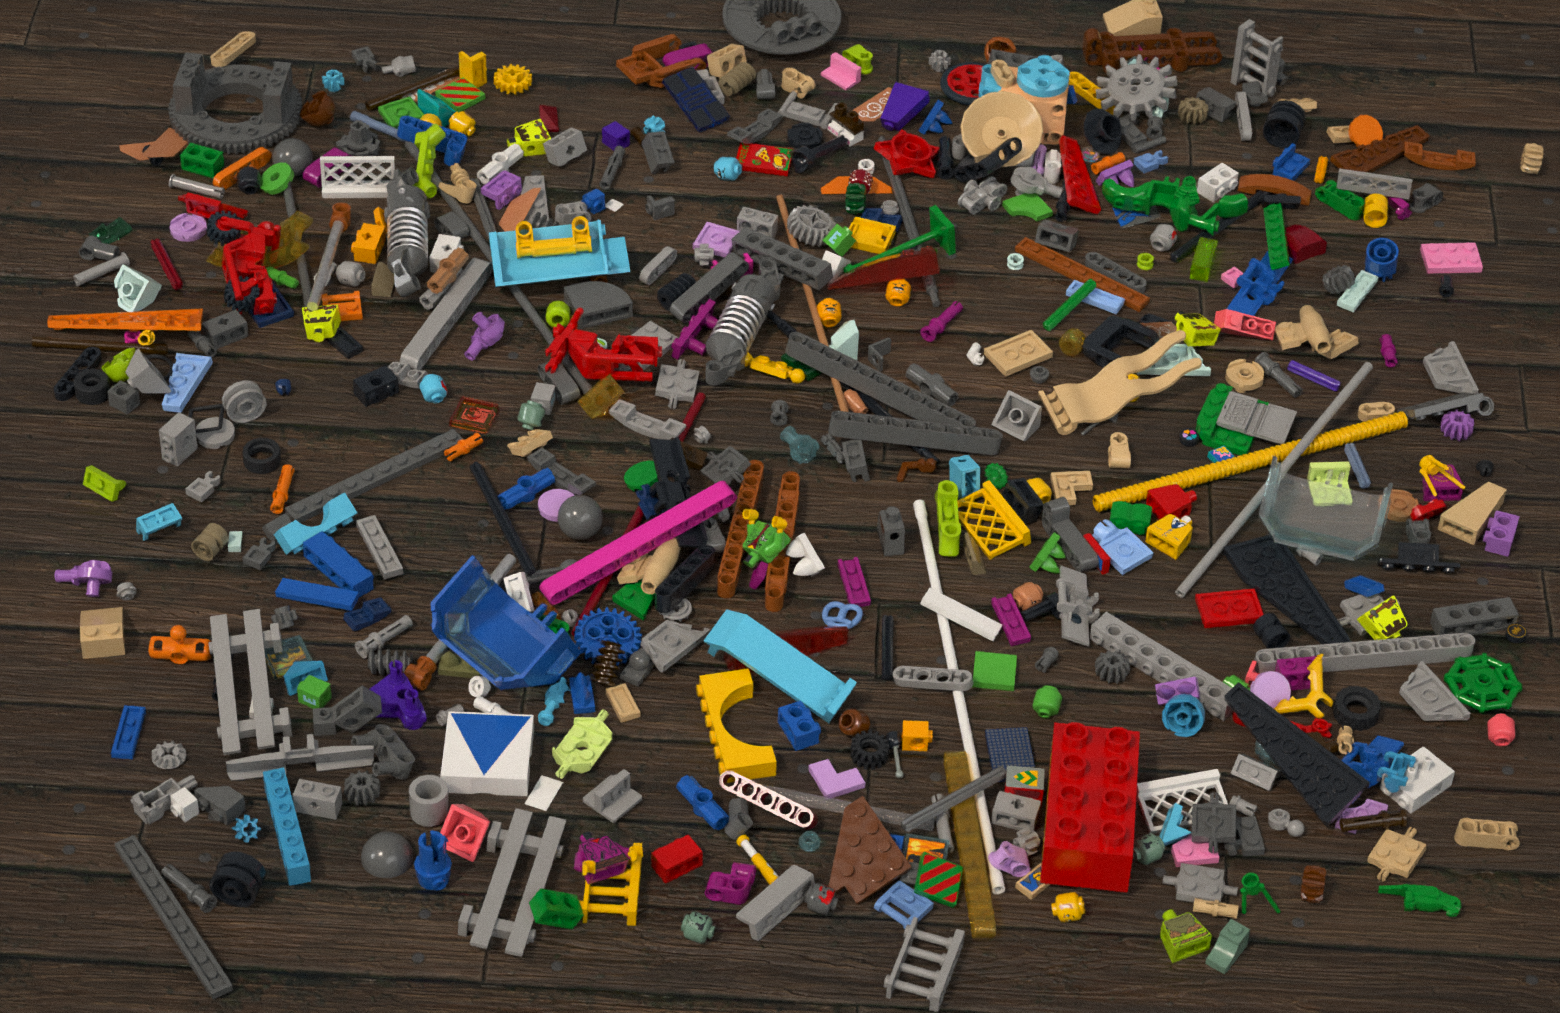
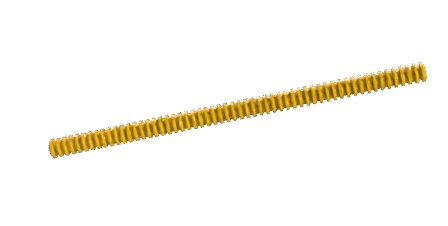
M1403 411L1393 413V415L1389 414L1388 416L1374 418L1366 422L1352 424L1345 428L1341 427L1340 429L1319 433L1301 456L1406 428L1408 426V418ZM1301 439L1265 448L1264 450L1254 451L1253 453L1250 452L1248 455L1243 454L1242 456L1239 455L1231 459L1217 461L1210 465L1206 464L1199 468L1195 467L1188 471L1184 470L1177 474L1173 473L1166 477L1152 479L1149 482L1145 481L1138 485L1127 486V488L1122 487L1121 489H1116V491L1111 490L1110 492H1105V494L1100 493L1093 496V505L1097 512H1102L1103 510H1108V508L1112 509V502L1135 503L1136 501L1146 500L1148 490L1172 484H1178L1182 489L1197 484L1200 485L1244 473L1251 469L1255 470L1262 466L1266 467L1273 463L1277 464L1285 460Z

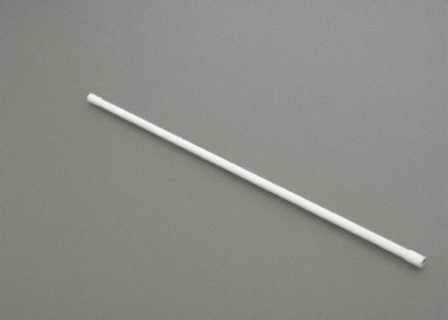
M916 500L913 503V507L918 521L930 585L932 589L943 594L925 502L923 500ZM936 613L948 669H958L948 618ZM952 690L972 782L981 777L964 693L963 691ZM984 790L974 795L990 872L992 892L994 894H1001L1005 891L1003 875L1000 870L991 865L988 859V855L991 852H995L996 847Z

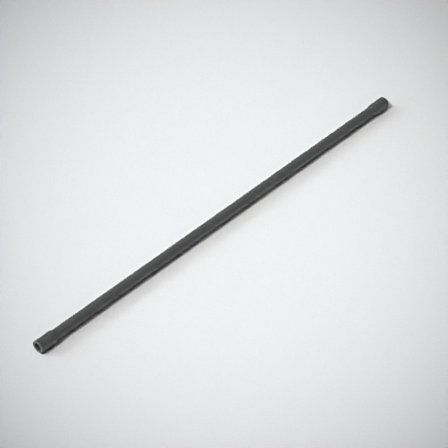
M406 141L404 144L406 149L418 162L420 150L414 143ZM433 169L431 182L436 185L437 190L452 211L466 223L470 236L488 261L492 263L490 246L456 199L439 188L440 182L443 181ZM518 285L507 286L550 345L555 339L553 338V333ZM566 353L562 360L563 365L576 381L589 402L595 401L598 398L597 392L581 375L577 366Z

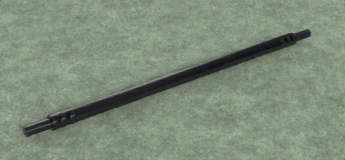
M773 311L768 312L767 317L788 338L790 333L797 332L785 319H781ZM840 381V384L847 390L856 391L866 407L875 415L893 417L872 397ZM910 446L921 457L926 459L933 458L937 461L936 466L940 464V460L929 451V448Z

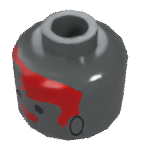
M816 883L814 886L809 887L804 902L807 903L808 910L821 915H827L829 910L834 911L838 898L834 897V888Z

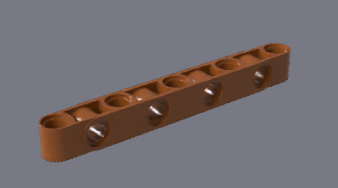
M793 471L783 474L781 488H779L775 516L786 520L787 527L783 531L789 536L791 541L771 563H768L765 585V608L771 612H778L783 608L787 590L791 557L786 555L788 546L794 540L800 494V476Z

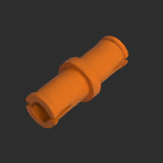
M1118 152L1113 156H1106L1101 161L1093 163L1091 170L1097 175L1104 170L1125 162V156L1122 152Z
M475 433L465 440L461 439L456 445L444 451L445 456L452 453L451 456L447 457V460L453 461L455 458L462 454L466 455L471 449L483 443L482 438L475 441V439L480 437V434Z

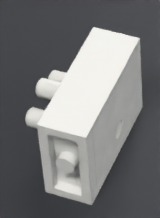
M1424 746L1411 755L1416 757V762L1413 768L1408 766L1405 776L1408 777L1406 786H1400L1398 792H1389L1385 788L1384 780L1385 777L1388 778V775L1385 773L1380 784V789L1384 794L1391 797L1410 814L1452 785L1455 773L1453 769Z

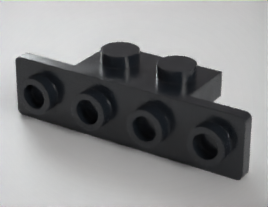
M1399 542L1397 559L1380 558L1377 561V566H1382V569L1386 570L1402 567L1404 571H1414L1415 568L1423 569V572L1443 570V573L1453 574L1461 568V563L1439 562L1438 544Z

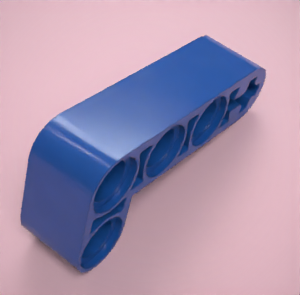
M402 116L399 120L397 136L414 143L416 133L426 131L433 123L411 116ZM440 126L445 132L446 137L436 146L435 150L445 153L444 163L446 165L459 164L465 152L467 136Z

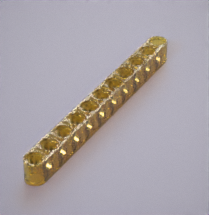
M945 751L943 754L948 794L970 783L971 777L966 751ZM973 795L953 806L951 812L960 866L963 867L962 879L972 938L996 937L995 917Z

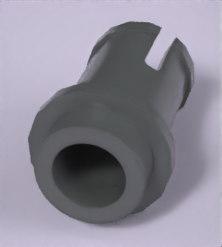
M1054 647L1045 648L1043 655L1035 663V668L1038 671L1042 670L1043 673L1046 672L1051 663L1057 661L1058 651Z

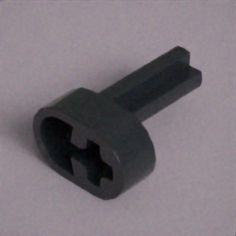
M1054 592L1047 595L1044 599L1045 601L1020 612L1024 622L1049 611L1056 619H1060L1059 615L1061 612L1057 610L1058 594Z

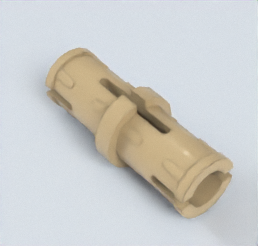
M1344 726V730L1341 727L1337 736L1338 749L1342 754H1347V750L1349 753L1352 751L1354 737H1352L1353 731L1349 726Z
M1195 898L1193 912L1210 914L1212 917L1224 916L1237 919L1239 905L1219 902V900L1208 901Z

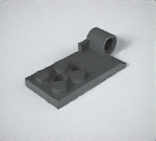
M1461 393L1399 408L1397 413L1403 411L1408 420L1425 419L1426 415L1432 414V416L1443 414V410L1466 405V411L1472 415L1487 416L1493 412L1494 403L1491 398L1483 396V393ZM1480 402L1482 403V409H1481V410H1480V408H1479Z

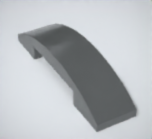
M768 108L758 114L757 121L744 129L737 126L729 131L727 136L744 144L757 142L776 127L783 115Z
M540 448L527 457L528 461L538 472L542 469H550L555 477L553 485L560 489L581 495L596 485V481L582 473L577 476L558 464L555 455L544 448Z

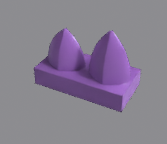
M1127 160L1100 173L1096 182L1100 187L1105 180L1112 179L1119 185V178L1124 184L1133 188L1134 177L1131 169L1134 165L1131 160Z
M1197 677L1155 684L1159 706L1166 705L1172 697L1179 694H1190L1197 699L1200 698Z

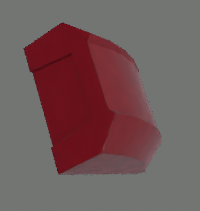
M1297 224L1285 228L1288 254L1293 259L1292 262L1294 264L1326 252L1327 241L1311 229Z

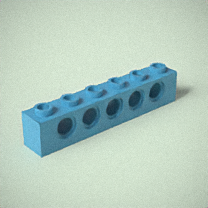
M279 768L264 771V789L289 886L311 882L310 865L285 769Z

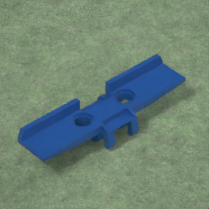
M1268 251L1261 261L1252 258L1249 261L1248 268L1236 280L1241 289L1227 309L1254 316L1262 304L1269 305L1276 298V293L1283 288L1285 284L1283 281L1279 284L1276 283L1288 266L1272 270ZM1289 257V262L1291 264L1293 259ZM1247 295H1251L1254 300L1249 299Z

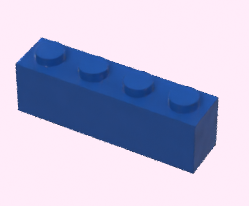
M321 531L303 542L304 557L339 588L357 591L360 597L373 590L374 577L369 569H365L356 558L350 556L345 548L335 543L331 536H327Z

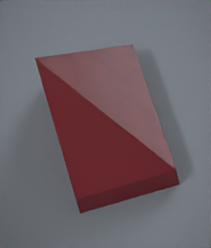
M539 105V116L547 132H559L557 107Z

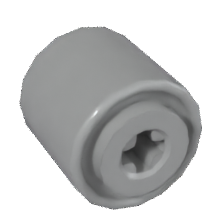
M424 775L416 778L410 784V815L417 824L424 827H433L446 820L449 813L448 786L441 777Z

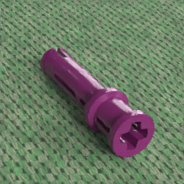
M954 301L939 317L931 319L929 325L924 326L920 331L923 339L928 342L935 340L936 335L944 331L945 325L963 310L962 304L960 302L957 304L958 301Z

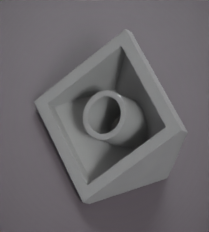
M1008 390L991 425L1025 442L1040 427L1042 406Z

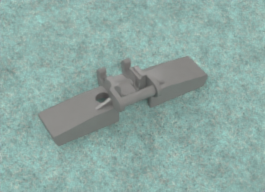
M307 734V747L292 749L290 738L287 736L283 737V743L279 744L280 752L226 761V767L231 782L263 778L264 771L284 768L286 773V765L316 762L317 772L371 767L374 761V747L365 745L319 748L318 740L314 739L313 734Z

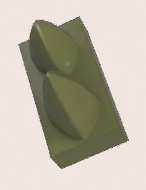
M471 650L466 652L483 666V658H477ZM451 651L441 656L438 675L473 678L474 676L481 675L460 656H456Z

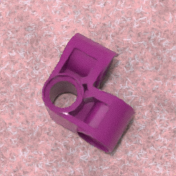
M733 862L731 874L712 872L707 883L705 896L712 901H722L736 905L744 904L748 900L755 880L756 865Z

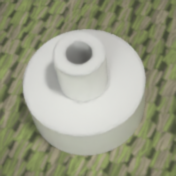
M474 676L469 682V692L474 697H485L491 689L489 681L484 676Z

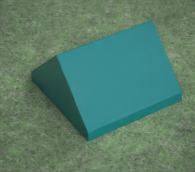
M419 89L417 91L418 107L423 114H435L441 120L442 127L449 125V119L456 111L440 98Z

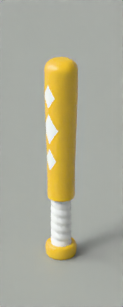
M741 835L736 841L737 845L744 848L751 857L753 864L756 865L770 885L779 877L763 856L754 849L749 842V837Z

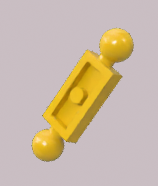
M747 352L745 367L750 365L752 369L783 379L789 377L795 384H800L805 380V373L801 369L793 370V367L787 366V363L782 361L774 362L766 356L753 358Z

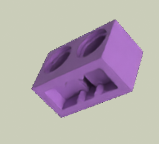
M1496 510L1494 518H1489L1487 529H1490V531L1486 530L1483 542H1486L1485 551L1508 557L1520 516Z

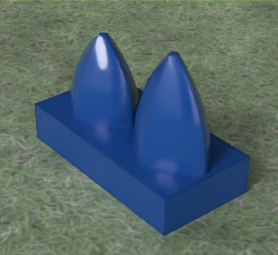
M937 100L918 130L919 132L925 134L929 130L942 133L943 129L939 122L952 124L949 116L941 109L944 104L943 102Z
M579 672L576 677L569 678L574 714L595 712L590 676H584L583 673Z

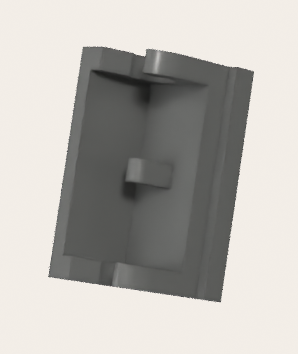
M1210 87L1197 92L1196 99L1199 97L1200 100H1205V104L1208 105L1207 115L1221 123L1232 116L1233 113L1229 111L1237 103Z
M665 132L647 133L642 141V146L651 174H656L661 168L666 172L674 164V159Z
M855 439L842 442L847 472H850L852 481L856 482V475L858 474L862 475L864 481H870L862 441Z

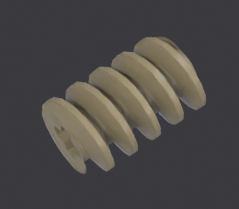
M741 62L719 79L718 85L727 96L737 94L747 84L756 79V71L750 64Z

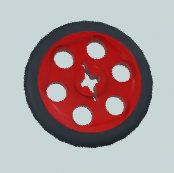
M965 62L951 66L943 73L940 79L943 93L957 103L970 106L974 100L979 98L972 94H979L982 67L987 64Z

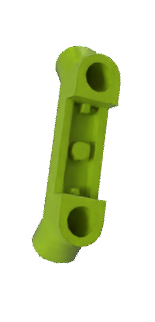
M433 124L426 131L417 132L414 142L420 150L416 170L419 181L412 186L423 190L427 199L434 197L437 193L436 185L431 182L433 162L436 158L435 149L446 137L445 132L437 124Z
M948 480L940 482L935 492L939 533L938 553L941 556L956 557L959 555L961 534L957 503L958 487L954 482Z

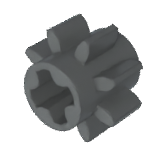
M289 606L274 609L275 615L271 616L272 623H278L280 630L295 626L293 621L298 619L295 609L290 611Z

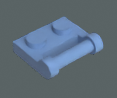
M898 880L876 901L874 909L878 912H884L902 924L905 929L907 924L911 925L913 917L918 918L919 922L933 909V902L926 897L914 893V889ZM891 902L911 916L907 918L887 904Z

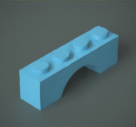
M345 492L328 501L323 506L324 516L320 525L309 527L295 520L280 528L274 534L286 555L291 552L297 554L302 551L303 542L323 531L328 536L337 530L336 527L342 524L344 527L354 521L352 517L357 514V511Z

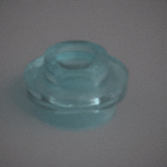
M806 831L799 838V846L807 852L815 851L820 847V838L815 832Z

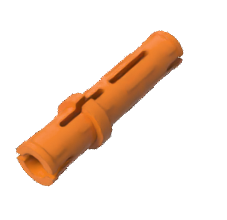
M288 464L282 467L277 488L272 494L273 501L270 510H273L272 512L275 514L282 513L284 503L289 497L288 490L295 469Z

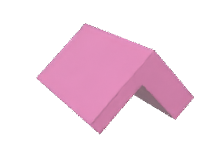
M835 52L831 55L830 67L822 71L821 76L847 91L861 82V67Z

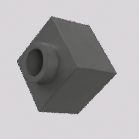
M333 707L313 709L315 736L336 734V724L333 722Z

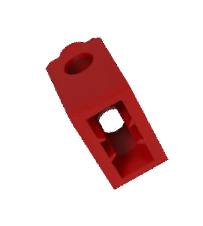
M1172 484L1148 490L1146 505L1152 507V512L1159 520L1168 514L1181 519L1183 516L1190 515L1192 502L1197 501V495L1194 490L1184 492L1178 484Z

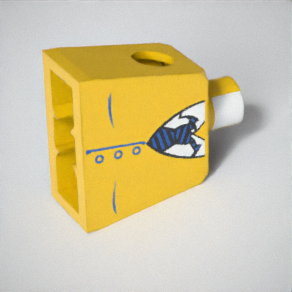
M1168 514L1147 528L1145 542L1177 560L1191 541L1192 520L1188 516H1183L1179 519L1172 514Z

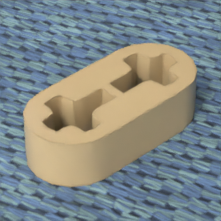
M994 60L990 71L996 83L1003 88L1011 87L1014 76L1009 66L1003 60Z
M1389 402L1364 403L1359 406L1358 418L1366 422L1367 420L1377 419L1389 414L1393 415L1395 407Z

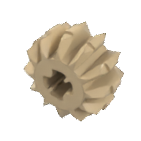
M1527 143L1525 145L1520 163L1522 172H1527L1528 174H1537L1539 172L1544 154V149L1541 145L1535 143Z

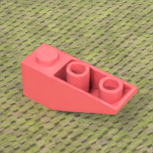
M1229 309L1216 311L1214 324L1223 333L1265 340H1273L1276 322Z

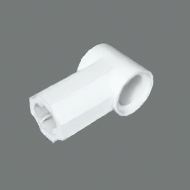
M1051 149L1045 155L1044 178H1047L1048 183L1055 184L1060 180L1061 154L1057 150Z

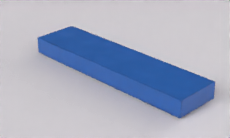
M282 578L275 591L276 597L349 611L353 610L360 597L357 591Z

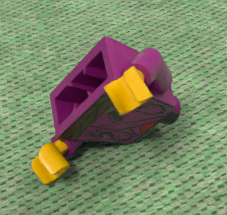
M585 832L580 836L582 843L575 854L574 869L584 875L588 885L623 874L629 859L635 861L637 857H643L642 846L633 845L630 848H625L612 841L609 836L604 835L594 838L591 832Z

